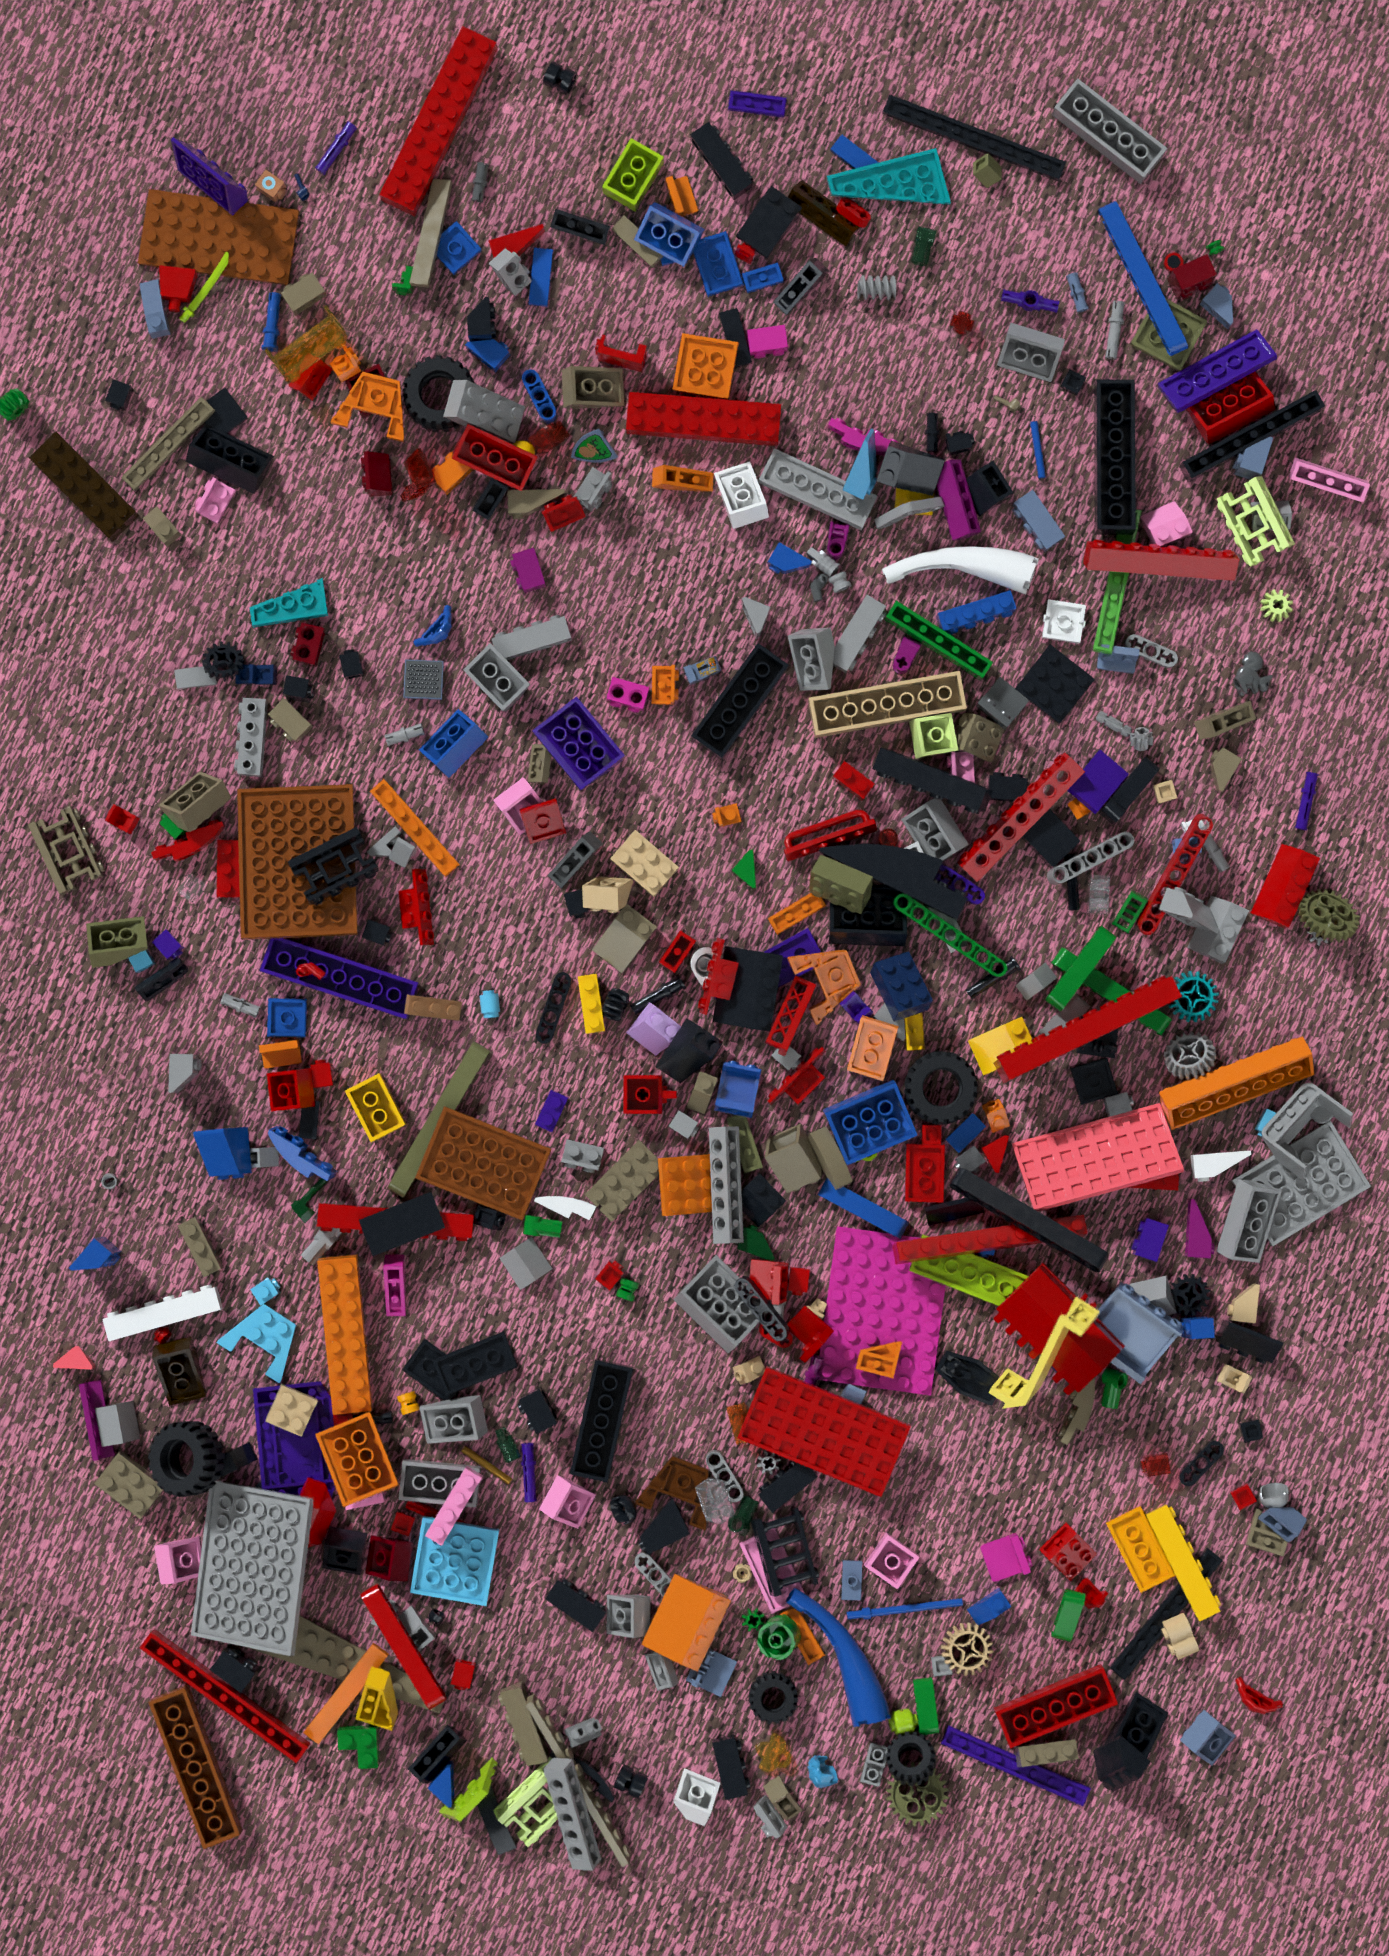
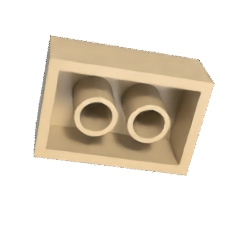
M636 830L610 858L616 866L652 897H655L679 870L675 863Z

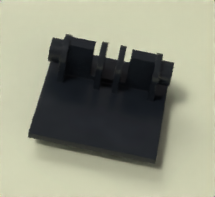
M1118 1029L1078 1047L1076 1053L1115 1058V1052H1117L1118 1045H1116Z

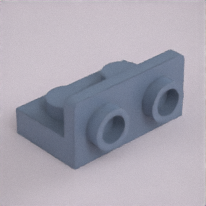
M1105 644L1101 645V647L1109 648L1110 646ZM1113 646L1111 655L1098 652L1097 669L1133 674L1140 649Z

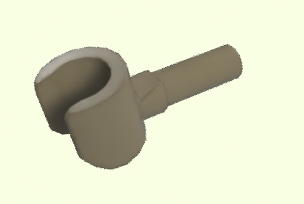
M996 395L994 397V400L1004 404L1012 412H1016L1021 407V403L1015 398L1009 402Z

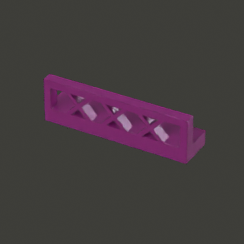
M102 1379L79 1384L93 1461L116 1456L114 1445L101 1446L95 1408L106 1406Z

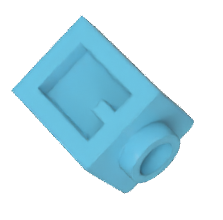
M268 1277L250 1290L259 1304L263 1305L281 1293L279 1291L281 1286L275 1278Z

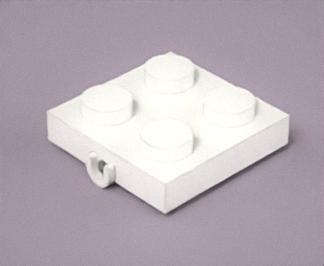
M1048 599L1046 613L1043 618L1042 638L1080 644L1082 628H1085L1086 622L1084 621L1086 605Z

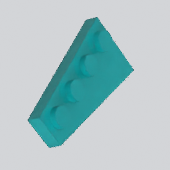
M323 578L316 580L317 582L303 585L295 591H288L275 599L271 598L249 607L252 627L328 616Z

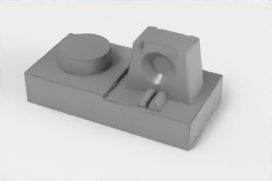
M766 1795L760 1798L753 1806L757 1816L765 1823L761 1829L766 1837L774 1836L777 1839L788 1828Z

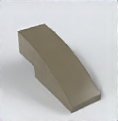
M825 1126L810 1133L808 1137L810 1144L817 1155L823 1172L835 1190L852 1183L845 1160L827 1127Z

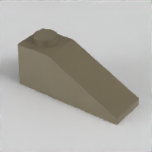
M565 489L507 490L508 515L512 516V519L515 520L524 519V516H529L544 508L545 505L565 497Z
M1247 701L1194 721L1201 740L1218 736L1255 720L1256 716L1251 701Z

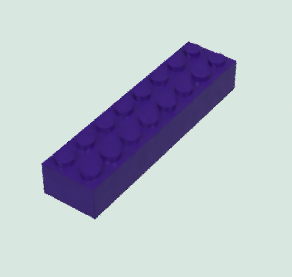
M284 938L270 939L260 971L406 1020L409 1018L408 1014H404L407 994L416 996L420 985L418 982ZM312 962L326 974L321 980L313 974L299 977L296 974V969L301 964Z

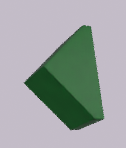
M752 849L743 856L731 872L751 889H756Z

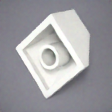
M684 1768L673 1802L687 1820L705 1826L711 1814L720 1782Z

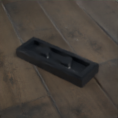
M738 309L720 312L719 316L725 339L739 343L735 368L752 364Z
M968 1198L924 1207L928 1226L984 1213L982 1206Z

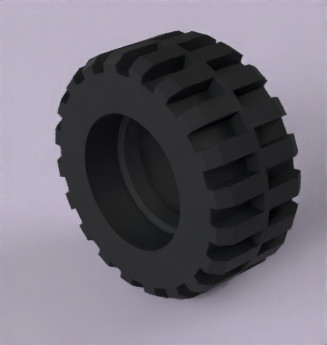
M435 355L434 359H431L429 356L422 363L418 361L415 364L416 367L408 371L409 376L404 379L403 383L404 403L409 415L422 428L426 430L430 428L433 432H438L439 430L449 432L450 428H459L458 423L443 417L445 409L434 410L425 405L422 399V390L429 381L435 378H447L452 382L453 380H468L474 383L467 368L463 367L461 362L458 360L455 362L452 357L448 356L445 359L441 355Z
M947 1051L926 1054L915 1061L907 1072L908 1074L904 1082V1095H906L907 1104L911 1107L913 1113L924 1121L942 1125L954 1123L964 1118L973 1109L972 1107L977 1101V1094L979 1092L977 1075H975L973 1067L968 1064L967 1060L958 1056V1054ZM936 1070L951 1072L959 1082L957 1098L946 1106L932 1104L927 1100L923 1091L926 1077Z
M199 1421L174 1422L164 1426L160 1430L161 1433L155 1435V1442H152L150 1446L151 1453L148 1454V1459H150L149 1470H152L153 1475L151 1476L154 1481L158 1482L157 1486L160 1489H164L165 1493L175 1497L203 1494L216 1485L215 1481L220 1479V1471L224 1468L222 1460L225 1456L221 1449L223 1448L222 1442L218 1441L219 1436L216 1432H212L213 1429L210 1426L204 1425L203 1422ZM185 1442L190 1446L194 1457L193 1468L189 1475L182 1470L179 1461L180 1449Z

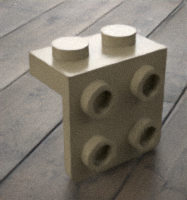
M963 713L956 731L958 751L967 752L986 762H992L1004 729L1000 725L977 714Z

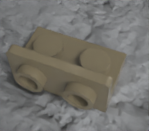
M532 744L528 773L529 783L539 785L548 783L552 755L543 744Z

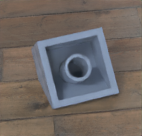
M1268 437L1246 448L1242 454L1239 453L1232 467L1235 469L1234 475L1249 480L1261 476L1273 437Z
M1203 1710L1202 1713L1197 1715L1190 1728L1183 1733L1180 1741L1200 1758L1213 1765L1236 1735L1211 1714Z

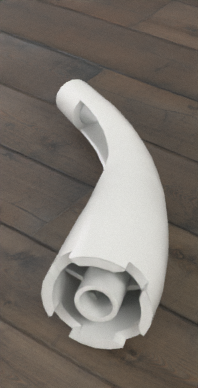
M975 546L951 547L932 550L905 558L883 568L882 572L886 576L889 585L904 579L905 575L917 571L951 568L1026 595L1039 558L1008 549Z

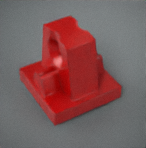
M745 243L742 245L738 244L734 256L751 264L755 250Z

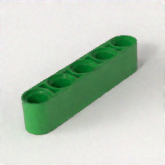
M1101 925L1049 993L1045 1001L1061 1012L1115 941L1116 936Z

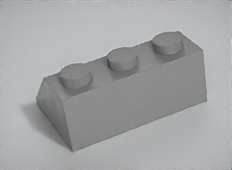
M1010 322L997 366L1052 382L1065 339Z
M491 643L463 669L492 701L505 712L521 698L530 686V683Z
M934 798L901 819L914 841L919 842L923 853L943 861L969 845L941 799Z
M1175 887L1174 890L1166 889L1159 910L1185 925L1217 934L1219 932L1211 910L1203 904V900L1195 898L1194 895L1186 893V890Z
M1210 896L1206 906L1210 908L1219 932L1217 934L1196 928L1187 948L1223 964L1226 963L1249 910L1232 902Z

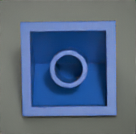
M453 1760L448 1761L430 1781L428 1789L447 1807H452L454 1800Z

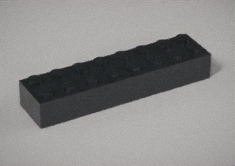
M1097 379L1094 385L1095 535H1133L1136 530L1135 380Z

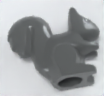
M1250 651L1244 655L1242 660L1243 666L1238 669L1236 677L1233 678V684L1240 697L1247 694L1248 689H1251L1253 694L1258 693V689L1261 692H1266L1269 688L1270 679L1273 677L1272 675L1264 677L1258 675L1257 671L1263 666V658L1259 653Z

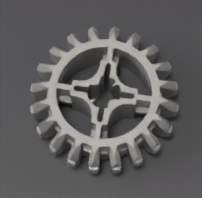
M1192 1031L1189 1035L1183 1032L1182 1037L1176 1035V1040H1170V1045L1166 1046V1052H1164V1062L1168 1071L1174 1077L1179 1076L1181 1080L1185 1077L1187 1080H1190L1192 1077L1197 1079L1199 1075L1204 1076V1072H1210V1067H1214V1061L1217 1058L1213 1042L1210 1039L1208 1040L1206 1035L1202 1036L1199 1032L1194 1035ZM1205 1051L1203 1057L1200 1058L1201 1052ZM1180 1054L1179 1060L1176 1062V1058Z

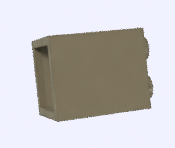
M801 1123L767 1138L765 1159L786 1193L798 1191L803 1186L814 1184L821 1179L822 1168Z

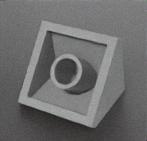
M744 597L741 600V605L753 634L758 639L770 613V607Z
M532 1237L500 1257V1260L520 1290L552 1270V1267Z
M1167 1275L1130 1284L1136 1293L1147 1297L1150 1303L1162 1308L1167 1315L1177 1313Z
M133 1400L95 1408L102 1447L140 1439Z

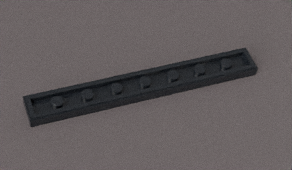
M1208 1547L1197 1559L1203 1567L1201 1573L1204 1578H1209L1223 1561ZM1179 1582L1109 1666L1122 1679L1125 1680L1161 1637V1629L1164 1628L1162 1622L1179 1615L1189 1603Z

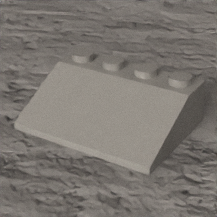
M715 1255L673 1300L729 1353L759 1323V1320L735 1290L734 1285L739 1277ZM742 1283L741 1288L744 1289L747 1285ZM752 1298V1303L759 1306L761 1303L760 1299Z

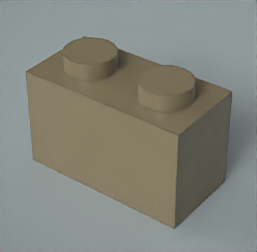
M313 272L302 275L297 283L287 285L283 292H281L283 299L295 316L327 296Z
M284 698L268 713L271 717L269 722L277 729L281 727L285 731L283 735L290 742L294 740L298 743L313 727Z

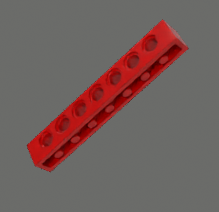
M1065 752L1056 757L1054 764L1050 768L1045 769L1041 773L1040 778L1036 782L1031 783L1022 796L1015 799L1013 806L1009 810H1005L1000 815V819L995 824L990 825L981 838L975 840L973 847L968 852H964L957 863L978 882L1085 771ZM1063 771V776L1057 779V774ZM1050 785V789L1047 792H1043L1044 787ZM1036 798L1035 805L1030 806L1031 800ZM1023 812L1022 818L1016 820L1017 815ZM1010 826L1009 831L1003 834V829ZM996 840L995 846L989 847L990 842ZM979 854H983L982 859L980 861H976V857Z

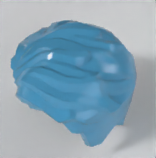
M814 1755L808 1761L809 1778L817 1788H825L838 1783L835 1768L825 1764V1760L828 1759L827 1756Z

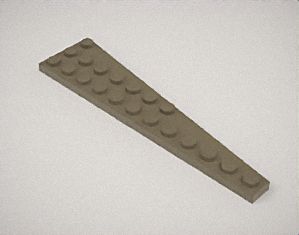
M300 1615L294 1656L249 1648L340 1680H344L366 1652L361 1647ZM384 1661L379 1668L390 1672L395 1698L428 1709L407 1673ZM444 1702L431 1709V1711L440 1713Z

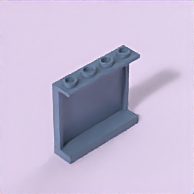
M1123 1282L1116 1286L1098 1309L1100 1311L1098 1318L1125 1345L1111 1363L1140 1384L1178 1335H1182L1184 1328L1179 1320L1169 1317L1162 1308L1154 1306L1147 1297L1140 1296L1132 1286Z

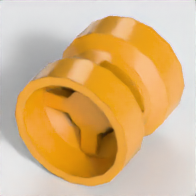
M415 1391L396 1396L398 1402L401 1403L400 1410L402 1415L420 1410V1406L415 1399Z

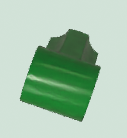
M525 1215L523 1234L560 1238L563 1221Z
M1109 1367L1105 1369L1102 1375V1382L1105 1386L1101 1405L1106 1408L1118 1409L1121 1390L1126 1386L1128 1376L1126 1373Z

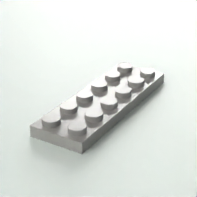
M775 448L758 480V483L861 531L878 497L871 493L870 495L866 494L864 499H860L843 491L846 481Z

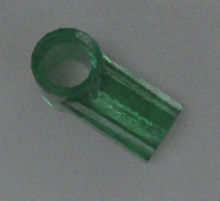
M918 226L911 263L927 266L937 230Z
M743 1495L734 1516L728 1520V1528L737 1535H746L750 1530V1522L759 1502ZM742 1521L741 1528L737 1530V1523Z

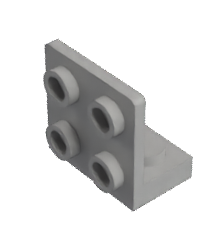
M592 467L574 497L578 496L581 506L591 512L594 508H599L603 501L601 499L604 492L608 493L613 485L611 472L607 471L606 474H603Z

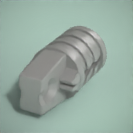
M811 547L807 551V555L813 559L812 564L823 571L824 574H827L829 578L840 567V564L823 550L819 553Z

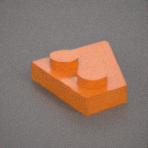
M897 1341L861 1349L855 1369L894 1378L902 1342Z

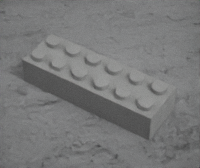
M1078 78L1053 109L1052 116L1140 184L1146 179L1167 150V147Z

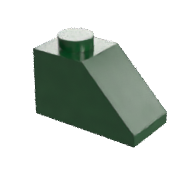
M750 1224L748 1228L744 1227L743 1243H738L737 1249L774 1261L773 1253L763 1233L759 1232L760 1228Z

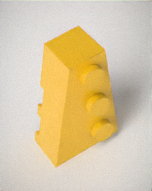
M371 1666L355 1719L392 1731L398 1716V1708L391 1675L388 1671Z

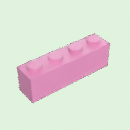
M1298 458L1294 459L1288 475L1292 480L1360 502H1364L1370 486L1367 480Z
M468 1466L465 1467L427 1531L426 1537L442 1546L481 1481L482 1474Z

